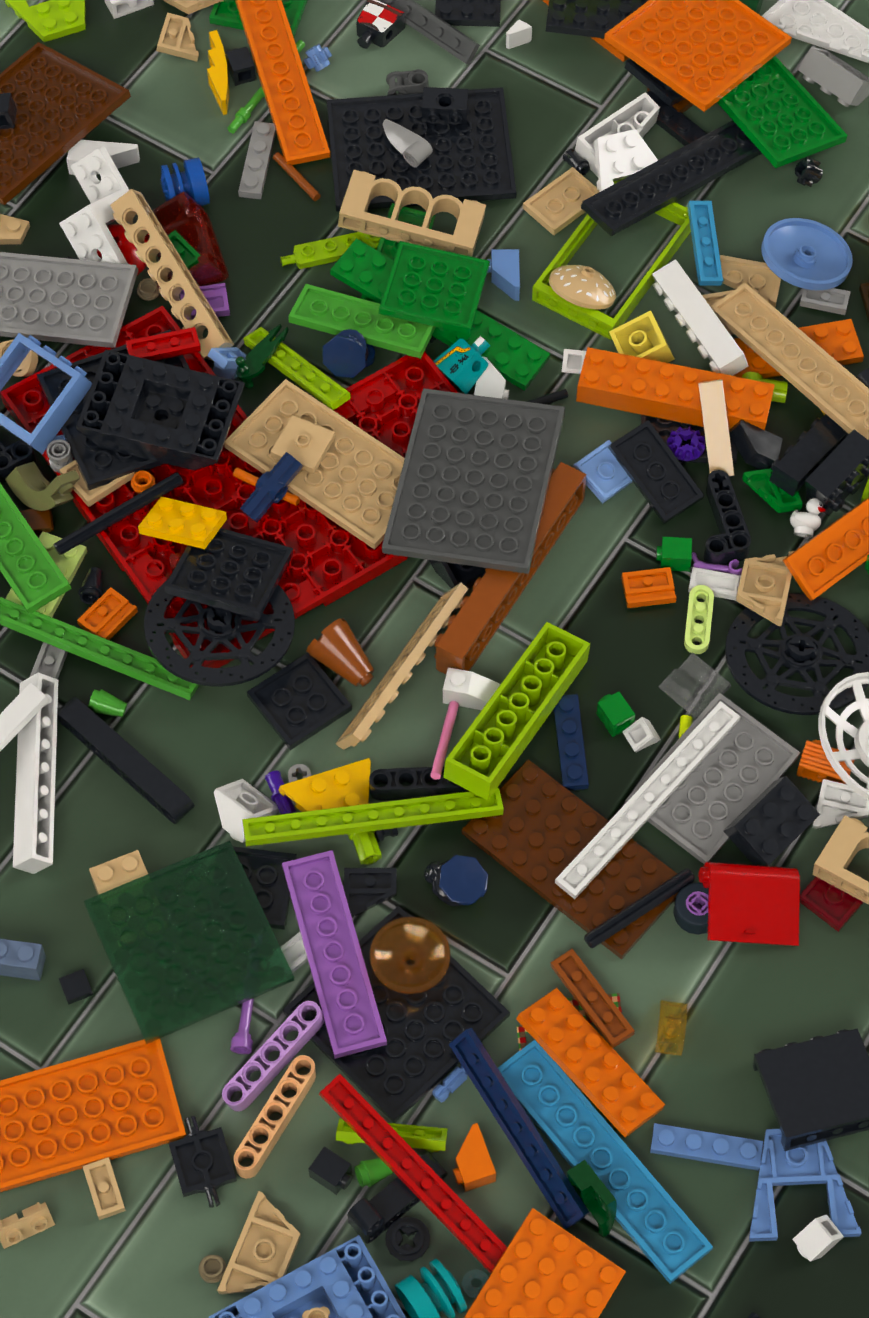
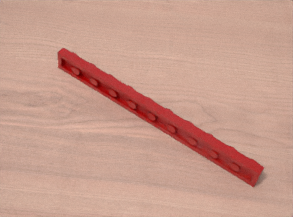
M341 1074L337 1075L319 1095L491 1273L507 1246Z

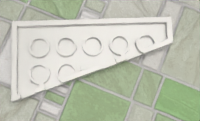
M779 0L762 15L763 18L792 38L869 63V29L825 0Z

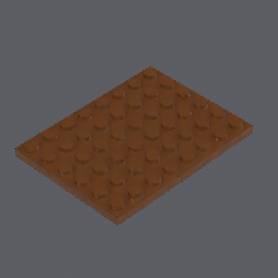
M40 42L36 43L0 74V94L11 93L17 112L14 128L0 129V203L6 205L131 97L129 90Z

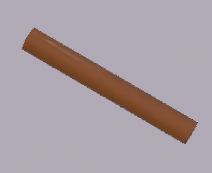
M280 152L273 155V159L314 201L320 198L319 192L291 164H286L285 158Z

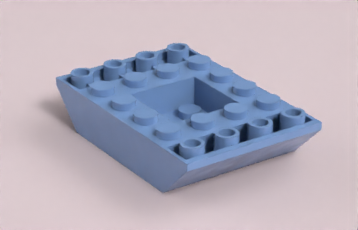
M359 1235L209 1316V1318H302V1314L306 1310L325 1306L330 1310L329 1318L406 1317Z

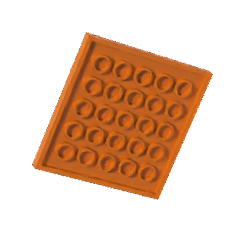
M649 0L605 33L604 37L606 42L703 112L786 48L792 39L791 36L739 0Z

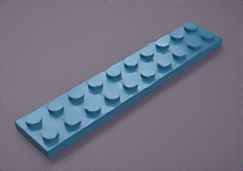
M533 1040L498 1067L527 1115L573 1168L585 1160L612 1193L617 1203L616 1221L669 1284L713 1249L711 1243L536 1040Z

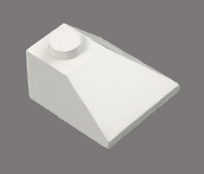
M244 779L218 787L214 791L222 828L230 833L234 840L242 843L245 842L242 819L273 816L279 812L276 803Z

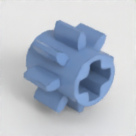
M317 44L305 52L307 58L304 59V62L308 69L314 67L317 72L330 64L328 58L332 55L328 47L321 48L320 44Z

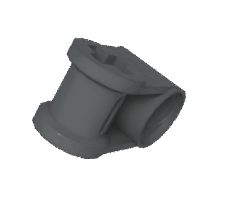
M419 69L402 72L394 71L386 77V82L389 85L387 96L397 95L396 91H398V95L423 93V88L429 87L427 73Z

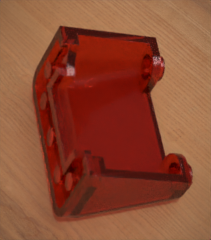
M183 191L152 210L167 235L176 230L201 255L197 257L199 263L188 269L198 286L220 283L229 278L210 219L205 210L186 192ZM149 233L146 234L145 240H149ZM161 252L158 253L159 260L161 259ZM172 271L168 274V281L173 277Z

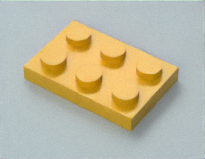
M160 497L139 524V534L205 549L226 522L227 515L225 511Z

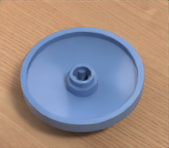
M789 218L774 223L766 231L761 244L763 259L770 270L787 283L803 289L827 290L840 285L847 278L853 263L851 250L845 240L826 225L809 219Z

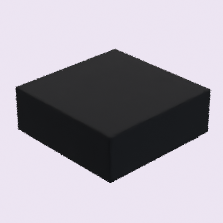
M84 969L59 978L68 1005L93 995Z

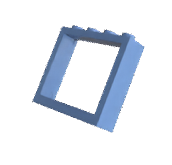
M18 333L0 358V391L30 350L72 377L32 433H29L0 413V425L43 454L92 386V382L85 377L87 373L78 366L73 369L71 367L72 363L65 357L60 356L56 358L57 353L46 345L41 348V342L33 336L29 335L26 338Z

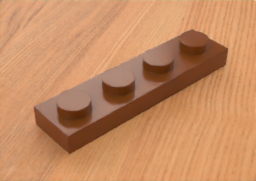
M573 948L551 962V968L612 1048H615L635 1034V1030Z

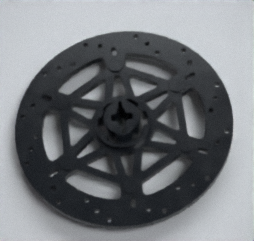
M167 581L153 594L146 608L144 632L147 645L154 658L173 675L185 681L204 686L223 687L238 685L267 673L285 656L292 643L295 631V617L292 604L279 585H277L269 600L274 613H263L260 620L212 606L203 609L200 603L188 599L174 618H165L164 616L169 605L177 597L165 593ZM194 604L199 614L183 617L190 605ZM206 618H207V629L205 628V619H206ZM232 618L234 619V628H233V629H232ZM242 620L256 621L257 623L242 625ZM193 622L198 623L197 627L182 626L183 624ZM265 629H274L273 638L268 646L259 655L255 656L251 650ZM256 630L249 643H245L241 633ZM166 633H175L191 653L188 658L181 657L172 649L165 637ZM183 633L199 634L196 645L193 646ZM236 638L241 649H237L229 641ZM205 639L211 641L203 651H200ZM219 644H222L230 651L211 653ZM238 659L241 663L240 665L227 668L201 666L205 660Z
M788 593L782 626H777L773 623L757 639L748 637V634L764 617L749 608L743 610L736 617L728 631L725 654L727 665L733 678L753 699L781 712L796 715H819L824 701L823 697H826L830 692L827 685L844 668L854 670L852 675L869 672V632L866 627L846 608L819 596L814 600H810L805 594ZM787 611L815 613L825 617V619L820 622L790 617ZM784 625H787L794 635L787 636ZM796 625L814 628L802 634ZM836 628H842L849 636L854 645L856 655L845 652L834 632ZM776 629L779 630L782 640H766ZM819 632H824L819 641L812 638ZM827 638H831L837 651L822 647ZM764 647H778L779 651L776 652ZM745 652L755 653L766 674L764 679H759L752 672L747 663ZM763 655L778 659L773 669H770ZM826 655L839 660H824L822 656ZM782 666L789 669L780 676L776 675ZM820 667H835L825 678L822 677ZM813 670L817 682H814L807 672ZM795 673H799L805 682L787 680V678ZM862 684L863 691L866 690L869 684ZM780 685L810 690L814 696H792L775 689ZM847 688L839 693L831 701L829 707L836 711L855 701L853 688Z

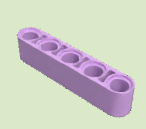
M313 1001L301 1003L225 1085L222 1097L232 1110H245L322 1027L324 1016L317 1003ZM309 1011H316L315 1019L312 1021L305 1020V1015ZM298 1031V1037L295 1040H286L289 1032ZM272 1051L280 1052L277 1060L268 1061V1056ZM261 1071V1077L257 1081H249L251 1073ZM236 1091H242L241 1099L237 1102H231L232 1094Z

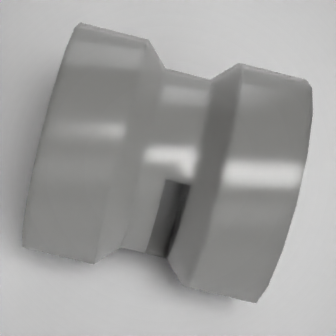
M54 440L48 445L47 456L49 464L55 472L60 473L61 468L74 461L68 442Z

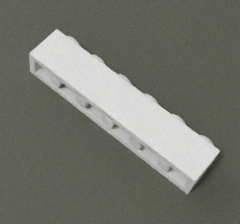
M676 259L652 273L655 283L652 285L659 296L663 294L666 298L664 299L665 305L670 312L673 310L676 312L675 318L681 327L686 326L688 329L686 333L692 343H698L697 349L704 359L708 357L711 361L709 366L713 372L733 376L748 367L743 351Z

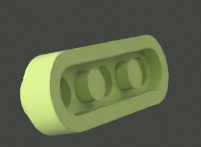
M697 585L689 593L684 646L692 654H702L709 647L714 593L705 585ZM697 599H703L704 602H698ZM696 620H701L703 623L699 624V623H696L695 621H696ZM697 641L700 645H694L693 642Z

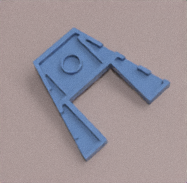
M766 1129L749 1242L774 1241L778 1239L773 1186L826 1184L830 1220L844 1237H860L862 1234L861 1229L857 1225L850 1200L848 1201L843 1182L833 1163L834 1159L827 1141L784 1151L781 1143V1130Z

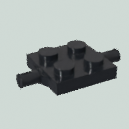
M191 1116L193 1127L189 1117L185 1119L189 1134L180 1140L169 1143L183 1197L196 1193H206L209 1207H214L212 1197H214L217 1207L221 1203L216 1189L222 1185L237 1181L222 1128L199 1131L196 1117Z

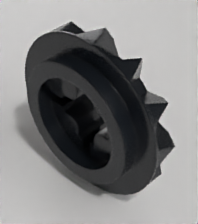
M413 1217L399 1218L389 1226L386 1232V1246L390 1255H393L399 1261L413 1262L415 1259L423 1257L429 1248L430 1234L425 1224ZM401 1232L408 1237L415 1234L413 1238L415 1248L409 1244L401 1246L403 1242Z

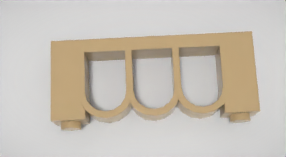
M353 170L339 212L338 227L391 241H402L465 256H473L484 220L486 204L464 199L462 204L458 198L451 195H440L433 199L431 194L421 187H408L402 191L395 181L384 178L375 180L376 175ZM387 196L395 202L391 219L367 213L373 198ZM408 204L422 206L426 210L422 227L398 221L402 207ZM439 212L453 214L457 219L454 234L451 235L428 229L433 215Z
M844 816L814 863L813 875L869 905V882L846 870L860 850L869 848L868 827L864 826L856 818Z

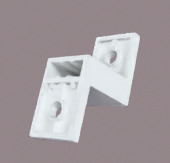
M101 146L70 166L91 204L59 224L80 260L128 264L107 225L116 221L113 217L114 211L110 205L127 193L129 189L105 146ZM96 171L100 174L101 181L96 177ZM97 249L101 252L102 259L98 256Z

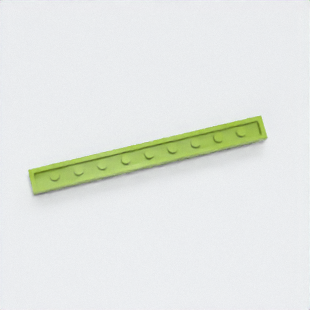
M497 788L489 800L469 791L242 819L247 847L503 815L504 808L500 790Z

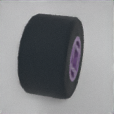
M703 883L688 884L676 896L673 912L675 921L681 929L691 934L708 933L709 888H704Z

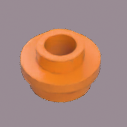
M144 470L136 472L131 479V487L138 494L155 485L154 476Z

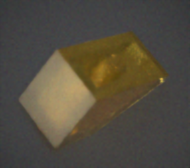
M661 1000L655 1052L682 1056L687 1022V1004Z

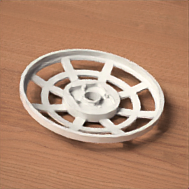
M869 672L846 677L837 683L827 694L820 708L818 731L825 755L835 772L856 793L869 800V775L868 777L865 776L851 761L861 759L869 767V698H865L862 684H869ZM852 687L856 702L847 706L839 716L829 705L839 693ZM856 710L860 711L864 721L858 729L846 721L850 714ZM825 716L836 725L838 752H833L828 742ZM843 731L854 737L855 749L846 751L843 742ZM844 761L853 774L866 783V789L852 779L839 762Z

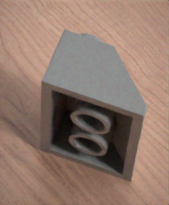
M815 47L810 48L798 71L804 74L803 79L812 84L814 82L821 85V91L828 95L833 93L838 97L837 101L846 107H849V105L858 106L869 96V77L828 50Z

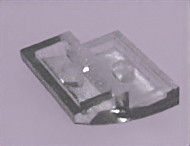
M694 653L687 658L678 670L674 669L659 685V688L695 719L698 718L719 693L723 695L731 687V684Z

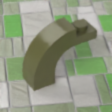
M33 461L16 467L5 480L17 498L26 506L34 510L45 511L73 500L74 497L71 491L74 489L73 485L80 477L76 470L57 476L50 483L43 477Z

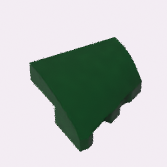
M584 1160L566 1171L568 1180L586 1206L589 1214L597 1221L598 1231L604 1238L610 1233L614 1224L617 1211L616 1199Z

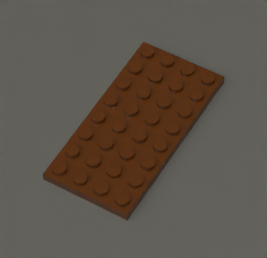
M527 760L500 789L504 808L503 815L471 819L462 829V834L587 933L677 875L676 872L641 845L630 839L576 899L572 898L555 884V879L609 821L530 760ZM678 893L601 944L622 960L675 901Z

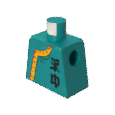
M480 336L470 346L462 338L456 341L433 362L456 386L467 394L488 367L489 363L481 355L490 347V344Z

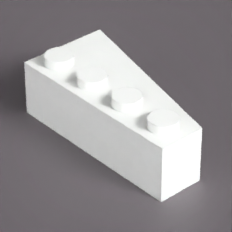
M646 92L580 135L576 142V153L582 159H586L589 162L590 170L598 177V169H596L594 141L599 137L636 129L643 138L656 123L660 107Z

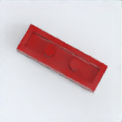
M195 327L125 341L128 355L152 361L201 351Z

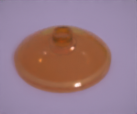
M417 917L399 918L382 927L374 937L370 948L371 967L378 980L389 989L404 994L421 993L438 984L446 974L450 963L449 943L443 932L433 923ZM412 959L415 961V963L413 965L406 964V961Z

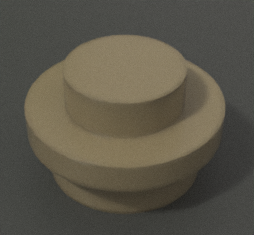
M150 278L143 279L137 287V294L142 300H154L160 294V286Z
M208 1255L199 1264V1274L207 1283L220 1282L227 1268L226 1263L218 1255Z

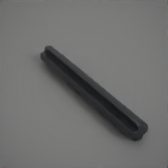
M687 868L587 933L584 936L586 944L590 948L596 947L678 893L686 885L693 883L695 879L694 874Z

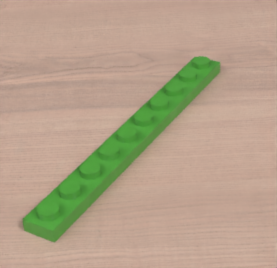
M0 597V625L187 700H191L199 687V684L185 681L173 675L160 665L155 658L37 611L29 614L24 606Z

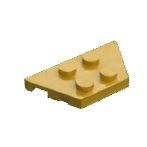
M367 758L280 785L279 792L282 796L286 794L296 803L295 807L301 812L368 804L371 760Z

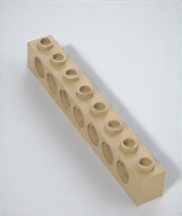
M130 189L110 205L114 211L113 217L124 227L125 237L130 243L135 245L138 258L143 263H146L149 268L147 270L149 276L155 282L157 281L160 286V294L171 304L172 314L184 325L182 329L196 328L201 346L199 354L202 358L212 360L207 356L211 348L232 347L234 343L142 193ZM137 214L138 220L133 224V218ZM149 233V240L145 243L144 238ZM161 252V259L157 262L156 256ZM172 271L173 277L168 281V274ZM182 290H184V298L180 300L179 294ZM196 309V317L191 319V313ZM207 328V329H208V335H207V337L204 339V338H203V331Z

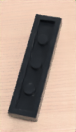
M651 90L647 92L660 107L656 124L684 146L708 134L672 106L669 107Z

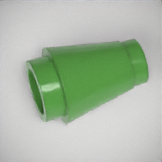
M101 689L100 691H93L88 708L92 709L94 713L123 717L128 703Z
M380 1158L360 1161V1164L354 1167L356 1178L361 1187H371L394 1173Z

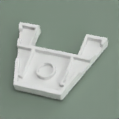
M636 129L599 137L594 141L596 169H598L599 178L597 190L601 192L614 185L613 181L627 178L658 161Z

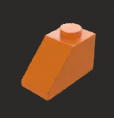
M478 1123L472 1124L456 1157V1168L452 1169L457 1185L462 1184L465 1192L496 1182V1171Z

